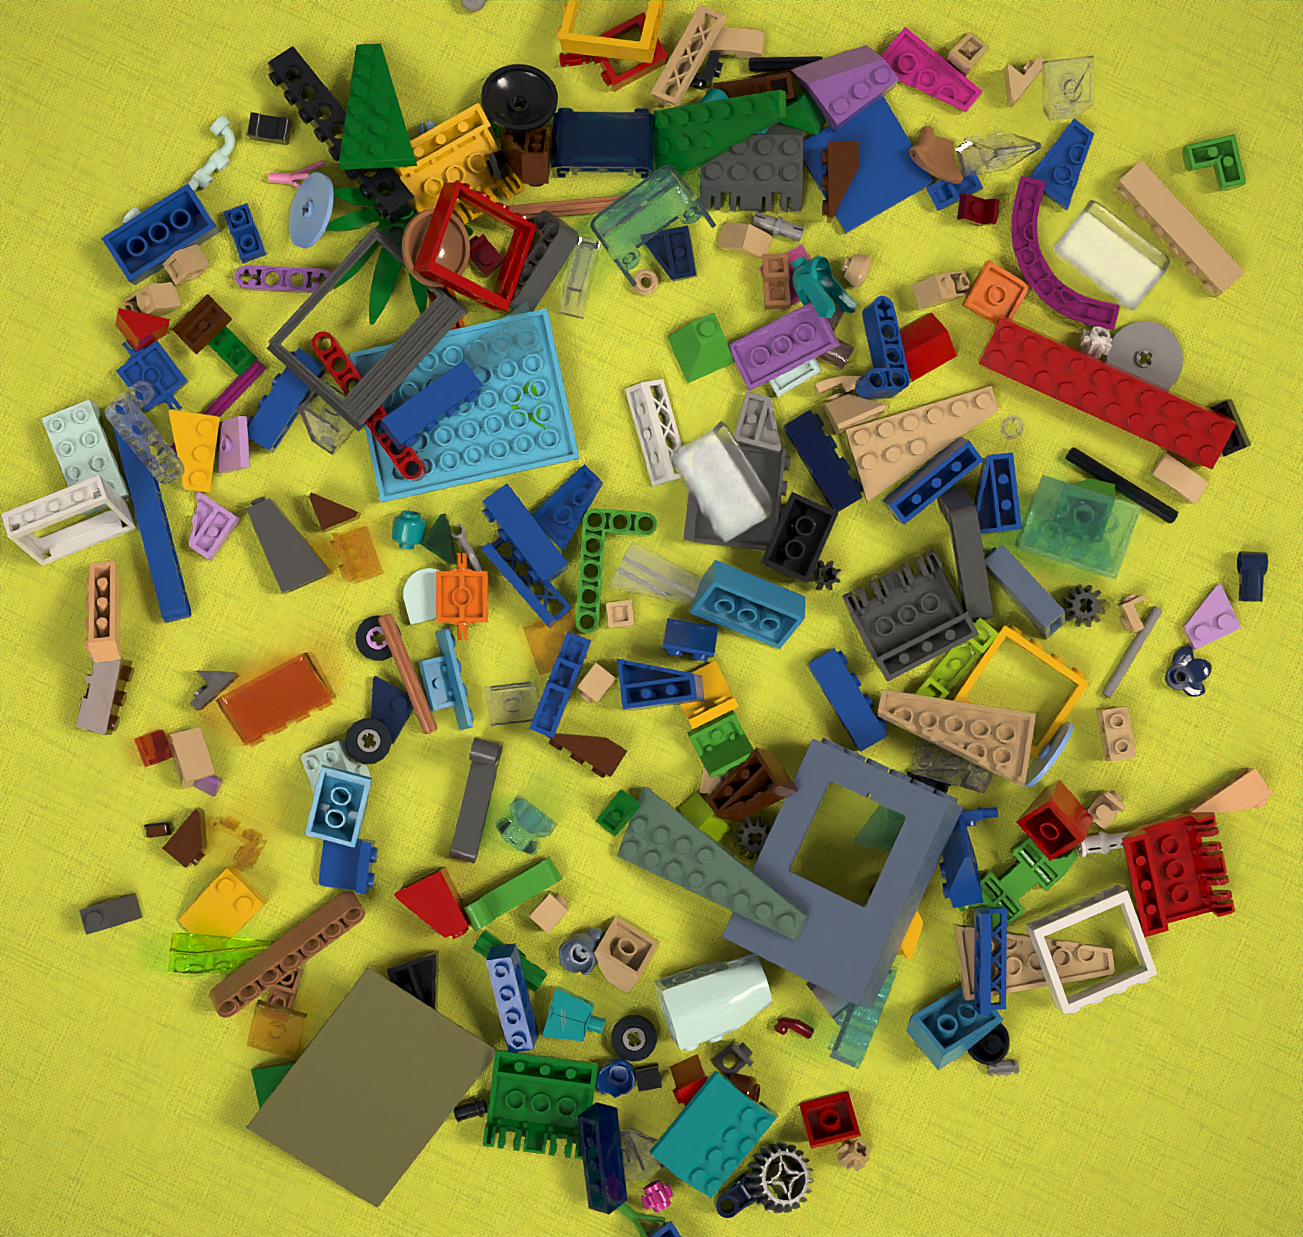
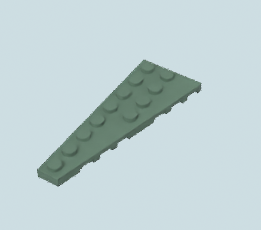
M643 786L637 801L641 806L630 819L617 857L789 938L799 940L808 917L805 912L775 891L764 879L754 874L747 865L738 861L731 855V852L705 831H701L684 814H680L668 801L654 793L652 788Z

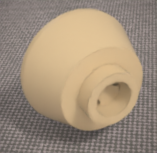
M853 254L852 258L846 257L841 271L845 272L843 277L854 288L861 287L872 264L870 256Z

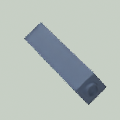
M1003 545L998 549L994 547L984 556L987 572L1047 640L1066 623L1065 610Z

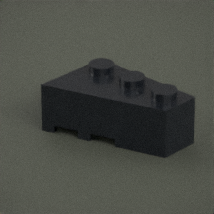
M439 950L390 965L387 968L391 982L438 1011Z

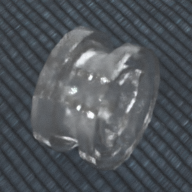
M1008 416L1000 424V432L1006 439H1016L1024 431V423L1018 416ZM1008 421H1012V424L1017 423L1016 434H1012V431L1009 433L1006 431V427L1009 426Z

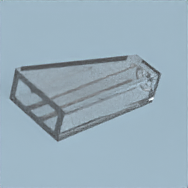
M632 541L608 586L614 590L692 605L702 577Z

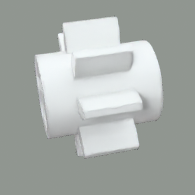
M1099 326L1092 327L1091 331L1085 329L1080 338L1082 351L1097 358L1101 354L1107 355L1112 347L1110 344L1112 341L1110 333Z

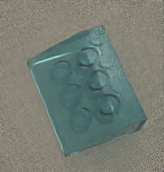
M1042 475L1023 519L1022 529L1019 531L1015 545L1019 549L1116 580L1142 506Z

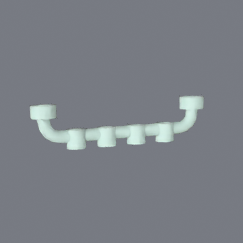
M224 115L220 116L212 124L210 131L217 137L223 135L225 144L210 157L209 161L187 183L194 191L198 187H201L203 190L207 188L213 181L210 174L216 168L219 171L224 170L231 162L227 156L234 148L235 137L229 128L231 122ZM134 207L124 216L122 222L126 223L142 212L137 207Z

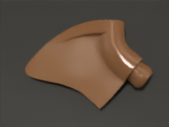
M931 126L922 127L918 144L909 149L912 160L923 170L939 179L954 184L962 182L963 176L953 154L954 141L937 137Z

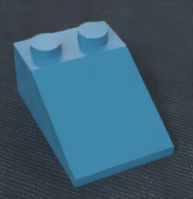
M321 765L305 835L355 848L366 814L372 778Z
M961 986L912 1015L906 1031L937 1070H940L959 1058L999 1025L1003 1018L996 1010H991V1015L980 1016L974 1009V999L967 1001L964 999Z

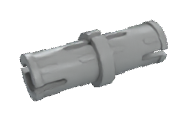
M756 211L752 222L753 226L771 232L773 236L777 237L780 235L800 242L804 226L785 221L783 217L778 216V218L758 211Z

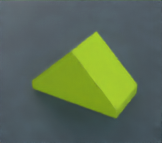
M698 792L678 809L690 819V822L701 831H705L717 842L731 830L723 819L716 817L711 806Z

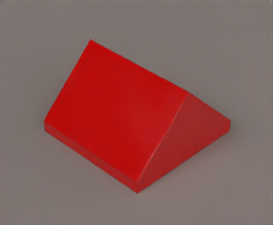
M932 312L900 330L908 373L912 382L957 357L948 330Z
M849 1091L799 1103L811 1149L861 1136Z

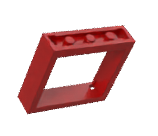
M458 180L444 183L413 270L492 311H508L537 226L527 221L528 219H526L525 215L509 211V206L489 200L490 196L488 194L471 190L468 183H461ZM457 199L514 230L493 292L435 262Z

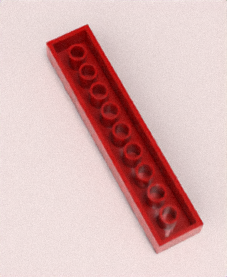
M1000 314L978 359L979 365L1213 470L1236 425L1235 421L1228 416Z

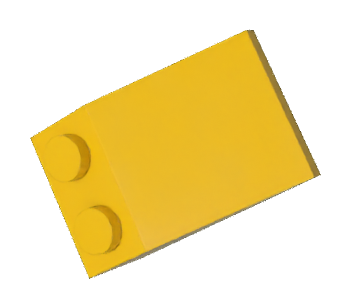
M232 865L226 868L209 885L178 921L215 956L257 914L268 900Z

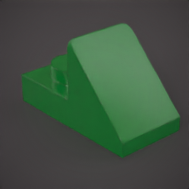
M621 789L599 815L596 822L613 836H616L636 813L641 804Z

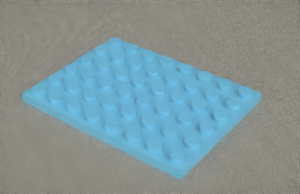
M547 308L449 330L382 403L390 414L463 360L483 384L479 392L481 395L474 402L468 404L466 401L459 407L461 410L450 419L446 416L440 420L438 428L429 434L425 431L419 436L420 440L413 445V448L426 466V475L420 481L413 482L401 475L371 430L365 425L380 501L382 503L580 459ZM394 343L349 353L364 377ZM380 423L378 431L380 434H385L384 430L381 428ZM396 445L393 446L395 455H399L404 451V448L399 450ZM416 462L411 463L407 468L410 476L416 475L419 471V465Z

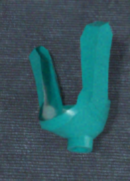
M817 255L807 260L803 256L791 263L794 268L792 276L793 286L803 305L811 302L819 317L832 318L836 310L835 304L831 300L832 298L844 312L854 313L857 302L834 278L827 258Z

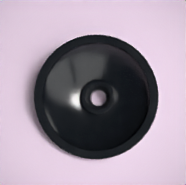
M512 64L497 69L486 79L482 88L481 101L484 112L497 126L513 132H529L544 126L551 120L557 109L558 93L551 78L540 69L525 64Z

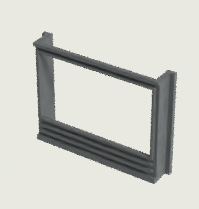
M373 228L274 334L268 341L270 345L266 348L358 432L366 425L365 422L460 318L463 319L469 313L443 287L426 286L437 298L343 400L282 346L281 343L375 242L379 243L407 269L403 260L402 250L378 228Z

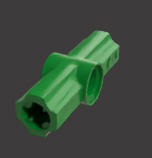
M485 929L472 948L487 958L492 946L506 944ZM518 949L526 985L535 992L548 973L528 960L527 956Z

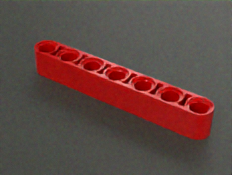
M325 331L318 332L313 336L312 347L347 396L350 392V383L353 380L360 381L363 375L333 335ZM324 339H330V348L321 351V342ZM340 359H344L346 362L345 368L337 372L335 370V363ZM381 404L365 422L403 477L413 482L422 480L426 475V466L413 446L410 448L405 446L401 454L395 455L393 452L395 444L386 433H379L378 427L381 420L389 414L384 405ZM416 462L419 465V471L416 475L410 476L407 468L411 463Z

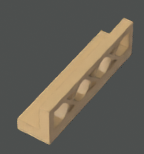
M701 5L698 6L651 91V95L660 105L667 107L670 103L678 107L727 19L724 14Z

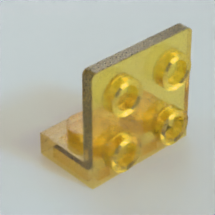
M367 526L345 534L332 533L334 540H331L330 544L334 554L341 558L342 564L339 565V569L344 580L347 579L350 583L358 584L384 574Z
M228 815L226 818L213 819L211 825L246 844L244 847L241 846L236 852L234 860L237 862L234 868L241 872L251 869L267 842L261 839L263 835L252 828L245 830L239 826L240 821Z

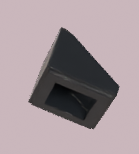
M502 150L485 155L484 158L491 179H499L510 174Z

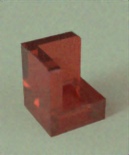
M163 729L134 738L145 767H150L172 758L168 739Z

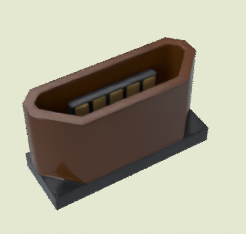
M170 821L144 825L147 838L171 835Z

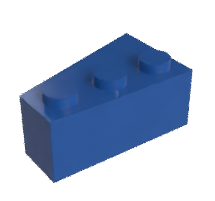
M1013 452L987 455L983 458L984 461H982L974 499L981 535L1018 531L1022 529Z
M617 659L623 710L634 711L705 701L702 675Z

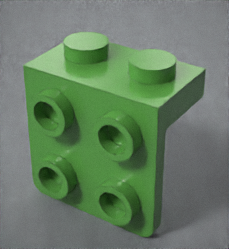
M733 710L687 732L710 777L725 774L728 769L746 761L754 750Z

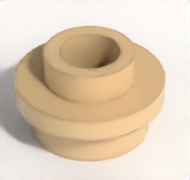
M648 269L638 271L633 278L634 289L642 295L652 294L658 287L656 274ZM642 279H649L650 285L648 287L642 286Z

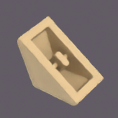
M969 32L951 50L946 61L966 77L989 47Z
M724 222L717 247L762 260V254L768 253L772 235L751 224Z

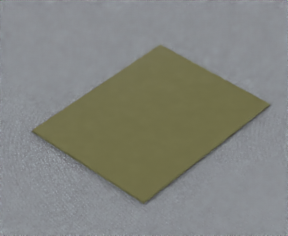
M368 967L246 1128L378 1208L494 1058L496 1049Z

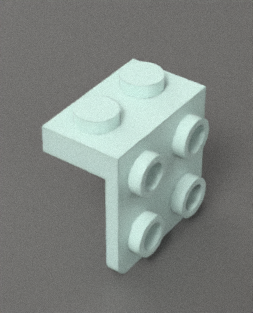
M345 739L309 751L301 756L314 794L321 765L370 777L367 765L356 762L349 756L345 748Z

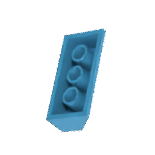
M714 560L702 577L691 605L690 613L780 649L805 619V596Z

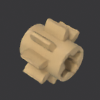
M859 1138L855 1141L852 1139L842 1142V1146L837 1148L839 1151L838 1160L847 1170L854 1167L857 1172L864 1168L865 1163L870 1160L868 1157L869 1149Z

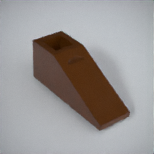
M788 69L713 83L714 88L722 90L728 98L776 90L785 91L786 99L794 98L791 74Z
M828 141L826 149H822L821 163L826 165V175H822V190H826L827 200H822V215H827V223H831L858 170L859 141Z
M555 733L554 738L548 737L550 738L548 743L560 751L564 747L572 752L569 757L582 765L586 761L593 766L591 771L602 778H605L606 775L611 777L627 753L626 749L607 737Z

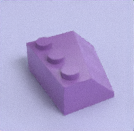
M867 45L790 70L804 91L808 90L835 132L893 90L899 81V78L885 59Z

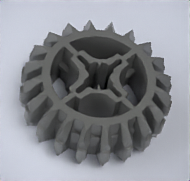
M779 1142L778 1145L770 1143L768 1147H761L760 1153L752 1155L756 1162L747 1164L752 1169V1172L746 1174L748 1178H751V1182L746 1186L754 1189L750 1196L752 1198L758 1197L756 1202L758 1206L764 1205L765 1211L771 1212L773 1210L775 1214H781L782 1211L784 1213L792 1212V1208L799 1209L800 1202L805 1203L808 1201L805 1193L812 1192L808 1187V1183H813L814 1180L809 1178L808 1174L813 1169L806 1167L810 1160L802 1158L803 1151L796 1150L794 1145L787 1146L785 1142ZM782 1158L789 1162L793 1169L792 1171L787 1168L786 1162H783ZM779 1175H787L785 1177H781V1180L773 1181L774 1179H777ZM767 1185L773 1188L774 1194H777L778 1199L770 1193Z

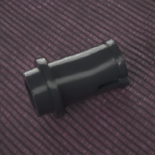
M478 1097L475 1098V1101L458 1105L453 1109L457 1122L476 1116L482 1118L484 1114L488 1113L485 1099H479Z

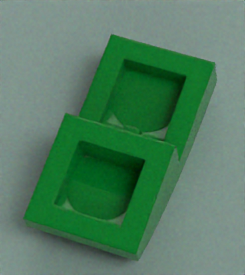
M227 326L208 343L239 376L258 359Z

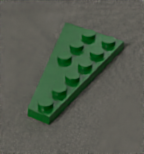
M381 43L356 45L339 159L341 170L417 166Z
M776 90L655 110L656 187L663 188L667 186L668 182L675 178L683 177L687 171L694 167L706 164L730 150L731 146L737 143L741 144L754 133L762 132L785 119L786 92Z

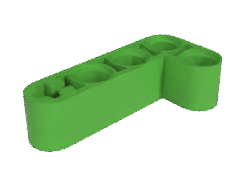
M549 856L471 901L462 910L474 931H477L563 878Z

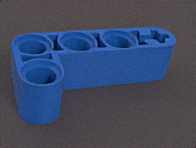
M879 296L865 307L862 312L873 369L856 381L855 389L857 394L865 399L893 398L910 383L893 302L886 296Z

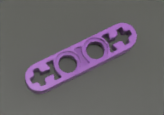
M246 265L238 268L235 273V281L245 290L313 293L320 284L311 282L312 288H308L310 284L309 274H312L313 279L319 280L322 278V275H325L327 278L331 272L326 269ZM249 271L251 276L259 277L258 272L261 271L260 280L262 285H258V280L252 279L246 284L241 279V276H245L246 272ZM271 272L279 275V282L274 286L266 283V276ZM300 273L304 275L305 281L302 286L295 287L291 284V278L294 274Z

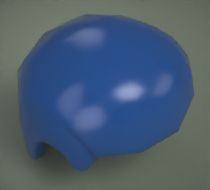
M621 1058L605 1061L599 1068L596 1078L599 1092L601 1094L608 1093L614 1098L629 1093L635 1087V1070L628 1061Z

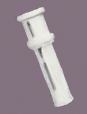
M1102 831L1098 832V835L1086 836L1085 840L1077 845L1079 856L1086 857V854L1099 852L1103 855L1107 854L1110 850L1123 848L1122 838L1131 831L1116 834H1107Z

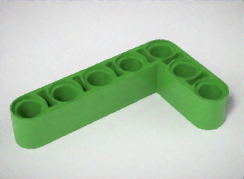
M595 508L588 510L584 514L575 620L578 630L582 633L591 634L596 631L599 625L606 534L651 536L657 528V520L651 513ZM592 514H598L602 517V524L599 527L593 528L589 526L588 518ZM617 516H624L627 519L628 524L624 529L619 530L614 527L613 521ZM643 518L651 519L653 522L652 529L642 531L638 526L639 521ZM591 539H595L600 543V549L596 553H590L586 550V543ZM592 564L597 566L599 572L595 578L590 579L584 575V569ZM586 590H593L596 593L597 597L594 603L586 604L583 602L582 595ZM585 615L592 616L595 621L594 626L588 630L583 629L580 625V620Z

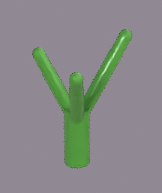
M623 1200L616 1205V1208L634 1224L640 1237L648 1236L638 1221L639 1219L655 1222L666 1221L665 1217L639 1214Z

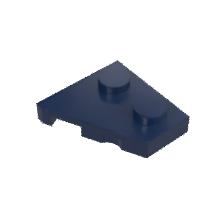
M374 676L371 718L382 722L388 728L391 734V743L394 744L414 708L407 692Z

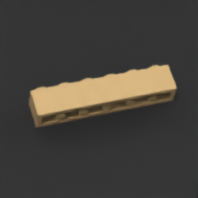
M1142 160L1114 185L1117 189V195L1134 207L1133 212L1139 219L1146 220L1151 226V232L1168 244L1167 248L1173 256L1181 258L1185 263L1186 270L1203 282L1202 287L1207 293L1218 297L1245 273Z

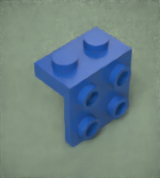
M358 839L355 848L323 840L319 884L325 887L355 890V893L360 894L368 893L369 889L373 888L375 873H371L372 864L376 863L378 856V847H375V840Z

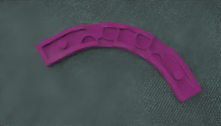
M1021 176L1011 216V237L1014 254L1025 280L1041 300L1063 316L1077 322L1113 331L1120 305L1095 300L1075 292L1064 285L1048 266L1039 246L1037 232L1038 212L1046 181Z

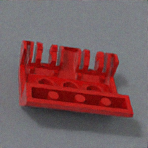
M1214 812L1185 813L1137 826L1122 838L1138 917L1144 937L1169 931L1168 923L1212 912L1217 917L1235 912L1234 902L1230 899L1232 898V892L1229 890H1212L1211 887L1229 883L1228 875H1225L1227 874L1224 854L1223 851H1220L1222 849L1221 842H1202L1201 837H1212L1219 833L1218 827L1215 826L1217 821Z

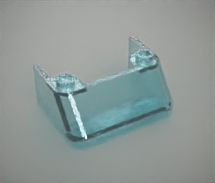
M665 165L592 219L590 227L616 265L634 287L637 283L629 273V270L635 268L641 259V253L638 250L640 246L678 218L683 224L695 223L703 216L712 228L716 224L675 168L671 165Z

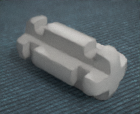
M1013 1059V1062L1002 1060L997 1064L987 1065L988 1074L990 1076H994V1074L997 1076L1011 1075L1012 1072L1018 1074V1061Z

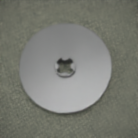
M1150 321L1134 322L1119 330L1112 338L1110 343L1112 347L1106 355V362L1166 389H1169L1178 379L1183 364L1182 349L1175 335L1166 327ZM1140 353L1143 356L1146 354L1149 355V365H1147L1146 363H1143L1141 365L1139 363V360L1141 359V356L1139 355Z

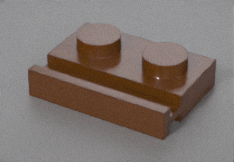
M207 294L172 330L197 355L232 318Z

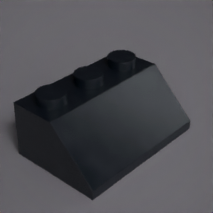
M791 492L761 563L800 583H808L838 516V512Z

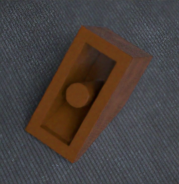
M202 808L195 809L162 848L185 868L190 867L192 864L196 867L205 857L203 851L207 848L204 810Z

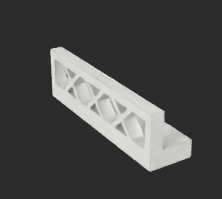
M664 380L641 382L625 389L652 487L690 477ZM650 387L657 388L658 400L652 396ZM659 411H660V412L664 415V417H665V420H666L665 424H663V423H661V422L659 421V417H658ZM666 436L672 441L673 446L671 449L666 445ZM673 460L678 463L680 470L678 474H674Z

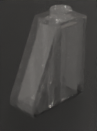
M579 236L578 242L570 254L562 282L559 314L580 319L584 318L601 241Z

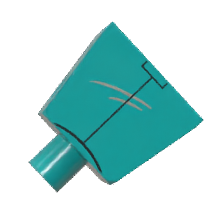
M557 986L542 1036L584 1041L587 1030L602 1034L606 1019L591 1015L594 1007L593 1002Z

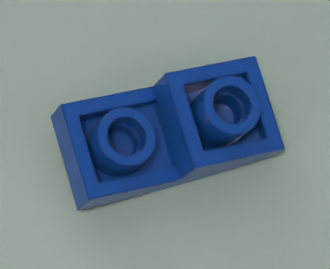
M246 203L224 211L230 233L234 238L243 264L267 255L248 204Z

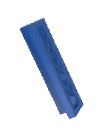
M501 537L492 544L488 542L481 550L549 628L573 609L550 582L545 585V595H534L531 592L532 578L529 574L528 576H517L514 572L515 561H518L512 553V557H501L495 550L504 542ZM505 561H511V567ZM522 580H528L527 586L523 583ZM549 589L555 596H548ZM538 599H544V606ZM548 599L559 600L564 606L554 617L547 610Z
M1005 906L974 908V1009L980 1016L991 1015V1010L1006 1009L1007 908ZM991 914H1000V923L991 930ZM1000 930V936L998 937L996 933ZM995 937L999 940V949L991 955V939ZM995 962L999 966V974L991 981V964ZM993 987L999 991V1002L991 1003V989Z

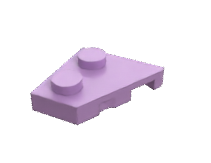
M198 491L196 495L198 500L196 514H193V531L190 534L189 547L212 561L240 518Z

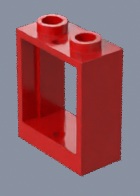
M642 12L598 37L616 39L636 27L642 36L646 15ZM657 39L652 63L643 62L619 76H616L607 57L590 55L594 64L599 63L602 67L603 72H601V76L607 87L611 85L614 91L625 87L668 62V55L659 39Z

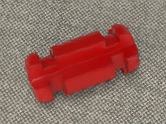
M568 52L567 54L559 53L561 67H565L567 64L569 66L583 65L582 62L590 63V55Z

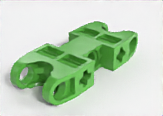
M1026 835L1009 850L1010 854L1017 860L998 878L989 870L980 876L983 902L957 908L963 912L970 906L974 907L980 904L986 907H1003L1004 905L1000 902L1002 901L1011 911L1010 913L1007 910L1008 926L1025 911L1017 900L1036 883L1043 890H1049L1067 873L1078 855L1072 849L1063 856L1059 855L1049 861ZM984 883H986L996 895H994ZM991 914V929H994L1000 923V914Z

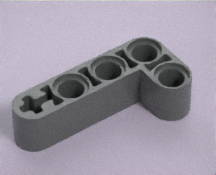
M546 210L541 211L534 220V225L537 226L536 232L541 237L524 262L509 305L511 309L521 314L535 310L576 246L579 238L578 232L567 222Z

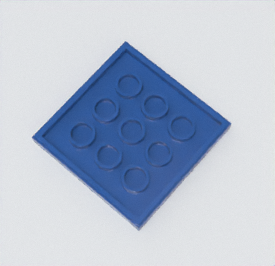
M884 96L836 132L831 126H828L821 130L818 135L814 134L803 141V162L825 200H827L826 190H822V175H826V165L821 163L822 149H826L828 141H859V167L835 213V217L845 234L934 182L930 174L919 167L910 157L909 149L913 145Z

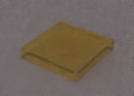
M571 610L551 628L543 620L523 627L539 675L552 671L566 633L569 631L579 635Z
M258 999L247 1046L296 1060L307 1013Z

